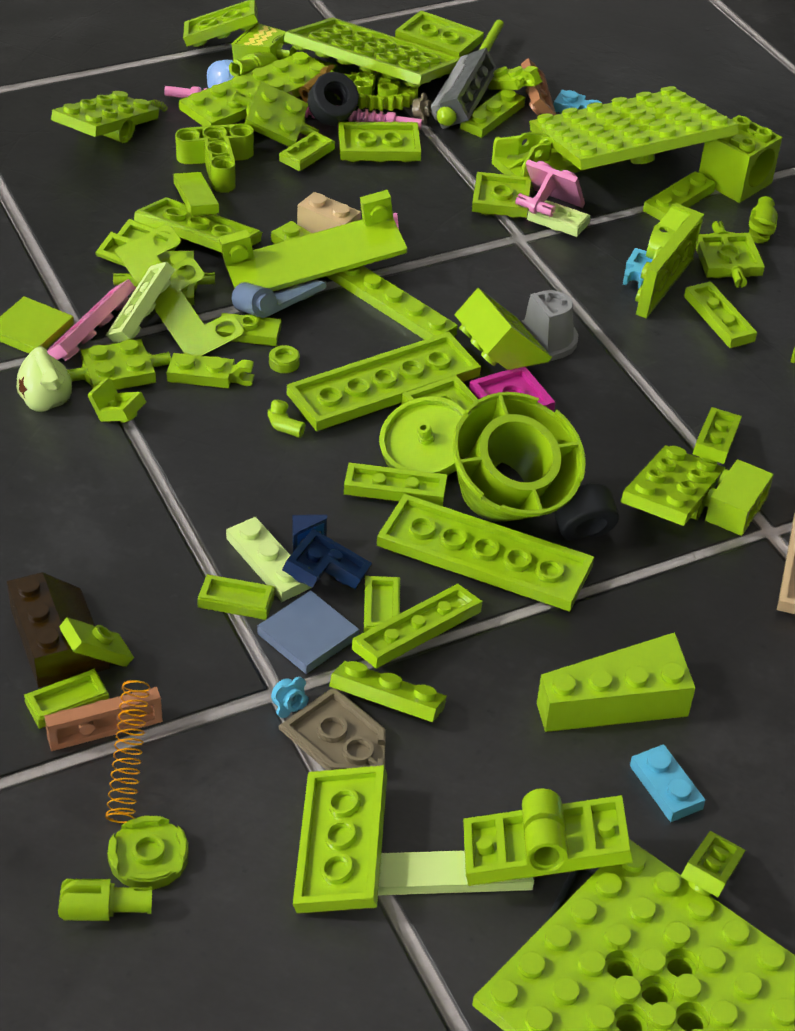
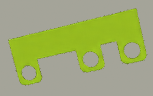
M163 225L114 250L139 285L150 266L162 263L157 256L178 246L180 238L170 225ZM160 232H168L172 235V242L167 246H157L153 241L154 236ZM188 258L172 266L175 271L169 279L171 281L170 285L155 300L156 306L154 310L183 353L202 356L240 337L244 329L234 315L225 314L204 325L182 293L181 289L204 277V272L194 259ZM190 265L195 268L196 275L186 281L177 277L178 269L182 266ZM220 322H232L235 325L234 333L228 337L219 336L216 333V326Z

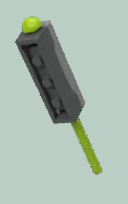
M502 20L495 21L478 51L459 58L432 103V115L439 122L442 129L468 121L494 77L493 72L497 67L489 51L504 26Z

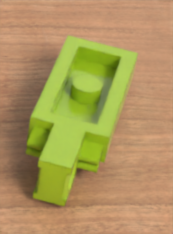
M504 66L493 72L494 77L488 85V89L519 90L524 86H537L543 81L540 78L538 67L528 66L523 69L522 66L508 69L507 66Z

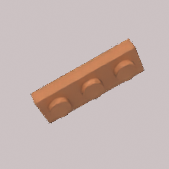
M529 58L521 64L523 69L528 66L537 67ZM538 68L543 82L537 86H527L525 89L531 99L529 105L537 115L546 113L556 115L545 74Z
M157 687L146 691L150 695L145 698L134 697L128 694L122 696L124 701L143 700L149 705L146 707H135L123 703L121 705L123 710L139 709L147 712V715L139 717L124 712L121 713L120 718L122 720L140 719L146 722L144 726H133L121 722L119 724L121 730L138 729L163 722L161 696ZM133 692V693H130V694L138 695V696H146V695H148V694L142 693V692ZM121 697L99 700L92 704L45 715L47 739L51 751L115 735L120 731L117 728V724L121 721L118 718V714L122 712L119 708V705L123 702ZM137 701L128 702L135 705H147L146 703ZM128 711V713L136 715L145 714L144 712L140 711ZM126 721L132 724H144L140 721Z

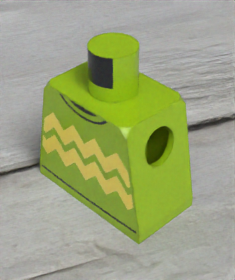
M256 23L253 28L246 30L231 43L233 60H242L247 54L263 52L272 53L277 57V60H282L292 56L297 52V49H294L293 45H288V43L284 42V30Z

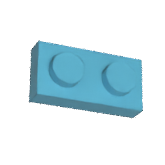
M664 744L632 756L630 762L631 769L670 822L703 810L705 798Z

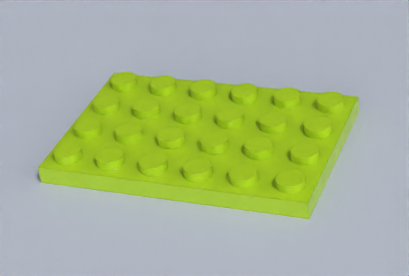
M333 17L285 31L284 42L293 44L294 49L302 51L311 50L318 57H333L337 59L338 63L344 65L355 64L360 66L359 69L365 72L377 71L382 73V77L387 79L405 80L406 85L412 87H420L421 84L429 83L431 80L450 74L460 58Z

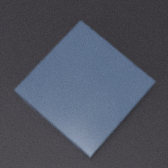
M310 590L257 625V634L307 674L351 644L353 638L359 635V629Z

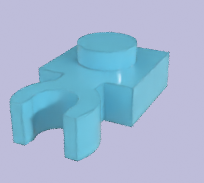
M561 90L553 105L555 112L562 113L564 109L577 108L580 110L587 108L588 104L602 102L586 100L585 95L578 94L572 90Z
M638 248L634 249L626 262L623 285H627L632 280L639 282L638 289L643 285L644 279L641 278L642 269L646 262H652L653 260L646 257L647 251Z

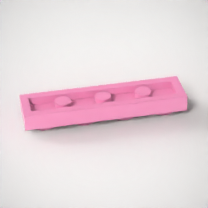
M127 279L111 289L47 350L48 354L57 360L63 358L64 361L73 357L80 350L77 347L80 342L85 344L97 334L94 328L97 326L101 328L114 317L111 312L114 309L117 312L125 306L129 300L128 296L136 289L133 283Z

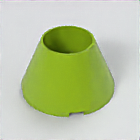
M518 392L490 394L471 404L456 425L452 449L461 493L468 507L484 519L493 522H508L552 513L562 508L573 498L584 478L586 466L585 453L578 433L560 411L556 410L553 412L546 406L538 403L539 398ZM491 460L509 465L521 476L524 482L514 481L504 476L496 469Z

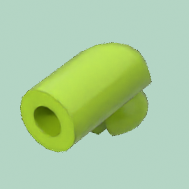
M277 399L271 402V409H268L267 413L273 428L301 438L305 431V423L289 418V415L286 413L288 409L287 402Z

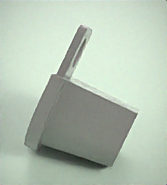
M555 290L530 294L525 319L521 321L523 325L552 356L550 361L572 354L577 348L578 333L574 327L573 302L571 298L565 293Z

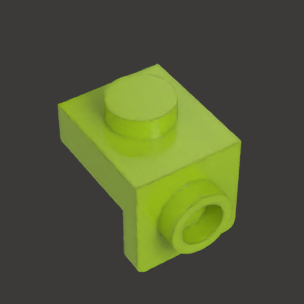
M104 378L88 393V398L101 422H128L137 416V411L146 403L142 392L118 393L110 378Z

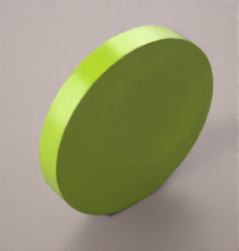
M434 396L416 398L400 405L387 417L382 425L379 436L381 452L388 467L447 474V476L455 472L456 466L452 449L453 435L456 425L465 413V410L454 401Z

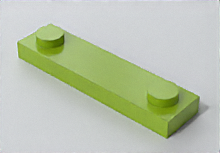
M456 584L354 637L352 640V650L377 669L479 614L482 608V600L461 585Z

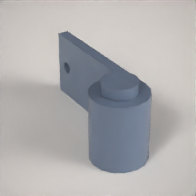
M311 280L273 292L271 289L243 282L233 290L232 304L238 311L264 318L294 303L305 300L327 287L323 281Z

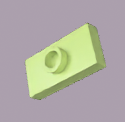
M548 200L545 203L556 206L552 217L539 212L534 214L529 211L527 216L529 221L575 237L590 223L589 214Z

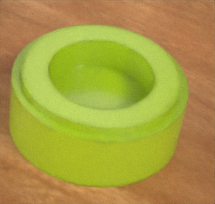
M281 345L270 351L269 366L273 371L291 373L299 368L300 354L294 347Z

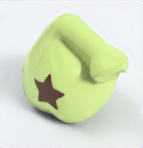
M39 346L32 350L22 362L17 374L16 387L18 394L24 399L29 408L34 411L44 412L61 406L70 399L72 379L66 367L49 355L44 347Z

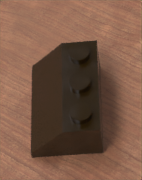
M43 572L7 581L11 612L38 688L57 683L95 669L96 672L110 669L109 662L73 652L59 626L66 617L95 626L81 588Z

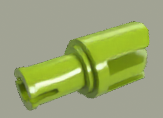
M269 52L247 54L242 60H233V63L231 62L229 65V71L234 77L241 76L256 68L273 63L277 60V57Z
M764 196L759 198L757 206L750 213L749 233L756 243L767 242L770 239V235L774 234L776 230L778 214L774 208V200L771 197Z
M66 879L61 885L58 914L63 920L109 921L110 917H114V912L147 914L152 912V887H115V883H111V879Z

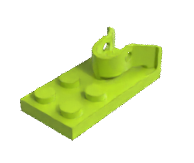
M528 132L519 136L502 138L498 136L494 139L492 164L504 175L530 177L526 167L527 160L534 162L543 161L559 171L568 170L572 173L583 171L552 148V140L542 133ZM527 139V142L522 145L523 140Z
M674 203L661 221L654 226L646 252V257L653 260L652 262H646L641 272V278L644 281L635 298V301L638 302L636 315L647 319L692 262L704 217L703 213Z

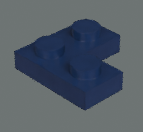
M312 529L286 560L282 571L291 575L296 581L304 583L311 588L314 587L326 572L335 577L338 582L356 589L368 573L372 563Z

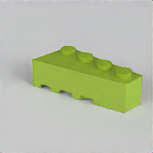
M674 632L541 674L537 707L545 732L688 717L695 685Z

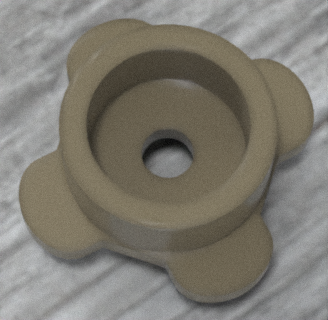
M422 93L421 98L414 99L412 102L414 118L422 119L423 124H427L428 117L432 116V102L427 100L426 93Z

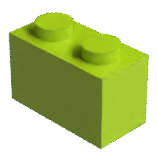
M737 459L730 470L724 469L719 478L718 487L716 489L712 487L709 490L704 502V506L708 507L705 521L742 536L768 498L774 474Z

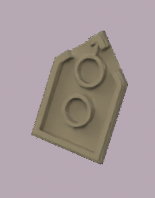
M329 689L279 725V730L325 770L380 765L385 767L386 729L338 689Z

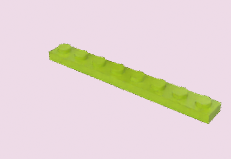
M290 221L271 231V242L277 244L312 233L295 222ZM365 266L326 276L424 340L446 332H450L453 336L457 335L458 325Z

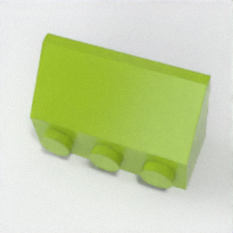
M477 288L455 313V316L462 324L459 329L471 338L470 342L482 352L481 356L493 366L499 363L505 369L511 370L546 363L552 359V356L516 316L480 288Z

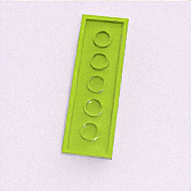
M303 51L296 52L292 56L276 60L269 65L256 68L244 75L233 77L231 80L213 85L211 88L201 92L192 93L190 96L179 100V110L202 126L233 124L247 117V107L232 101L236 90L251 97L255 93L259 82L263 81L285 93L299 97L301 96L299 89L314 76L320 74V70L325 65Z
M446 332L287 384V395L315 431H319L402 403V393L455 375L462 382L479 377L481 366L450 332Z
M407 494L402 496L377 536V546L569 612L594 562V556Z

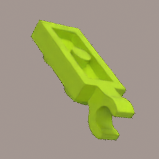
M173 353L166 372L167 382L229 388L230 383L251 386L254 381V374L247 373L252 372L254 362L251 360H241L235 365L234 359Z

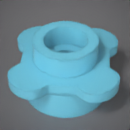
M295 677L293 680L289 678L283 679L273 688L271 698L273 703L278 706L276 713L279 717L287 718L291 712L303 709L308 704L309 698L305 695L304 691L306 681L302 677Z

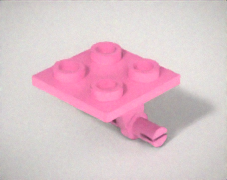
M527 160L526 167L533 188L538 193L534 198L519 193L515 200L516 205L528 208L531 213L536 214L539 212L552 217L556 206L545 203L546 199L551 196L583 208L585 201L578 177L568 170L559 171L553 169L543 161L534 162Z

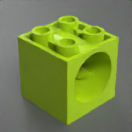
M738 115L731 120L738 123L739 135L704 142L699 173L716 182V191L741 203L772 183L782 137L772 132L771 129L752 122L748 117Z

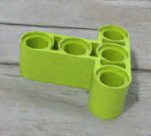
M248 124L182 128L175 134L176 159L183 164L205 163L211 187L220 193L230 192L236 187L235 161L246 160L254 155V129Z

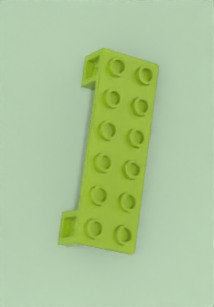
M388 190L360 197L361 220L253 250L247 229L220 236L219 240L224 263L234 289L240 283L247 282L276 291L407 253V246L393 218L391 196Z

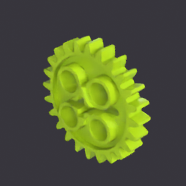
M360 71L358 73L351 72V75L344 74L357 86L359 93L357 106H359V109L366 107L369 108V111L373 109L393 111L395 108L403 110V107L409 108L413 100L418 99V87L406 85L405 80L398 78L395 80L382 77L380 72ZM376 85H377V86H378V92H377V95L375 96V88H376Z

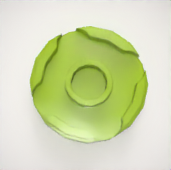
M144 815L128 820L121 825V830L116 835H112L108 845V862L112 874L122 884L137 888L152 887V890L169 885L181 876L188 864L189 843L184 830L178 825L176 827L170 824L169 819L161 816Z

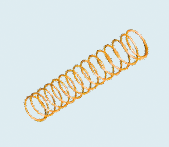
M137 680L124 682L122 684L124 693L120 696L123 701L119 705L122 712L118 714V718L121 721L118 722L117 728L120 731L115 734L118 739L114 744L117 751L113 753V757L116 760L113 761L112 767L115 770L111 772V777L114 780L109 783L113 790L108 793L112 800L107 803L111 810L107 811L105 816L107 820L116 823H126L127 821H117L108 816L117 814L135 819L129 815L134 814L135 810L130 808L113 809L109 806V803L111 801L124 804L137 803L135 799H114L110 796V793L113 791L125 794L138 793L133 788L115 789L111 785L114 781L125 784L139 783L134 778L116 779L113 777V772L115 771L134 775L140 773V770L134 768L117 769L114 767V763L117 761L131 765L142 763L141 760L135 758L118 759L115 757V753L118 751L131 755L143 753L139 749H119L116 746L120 741L130 745H142L144 743L142 740L135 738H118V733L120 732L135 736L145 734L140 729L121 730L119 728L121 722L133 726H144L146 724L145 721L140 719L122 720L120 718L123 712L139 717L147 715V712L143 710H123L121 708L123 703L135 707H146L149 705L143 700L124 701L122 698L124 694L139 698H145L150 695L146 692L150 689V685ZM138 682L147 685L149 688L146 690H132L124 685ZM129 692H142L148 695L138 696L130 694ZM137 701L146 703L147 705H135L128 702ZM128 711H140L144 712L145 714L136 715L128 713ZM126 721H140L144 724H132ZM128 730H134V731H140V732H143V733H142V734H134V733H129V732H126V731H128ZM124 740H136L142 743H129ZM122 750H136L141 753H130ZM122 760H135L139 761V763H130ZM122 770H135V771H138V772L132 773V772H125V771H122ZM121 780H134L137 782H125ZM120 790H133L136 792H124ZM119 800H132L135 802H124ZM118 810H130L133 812H123Z

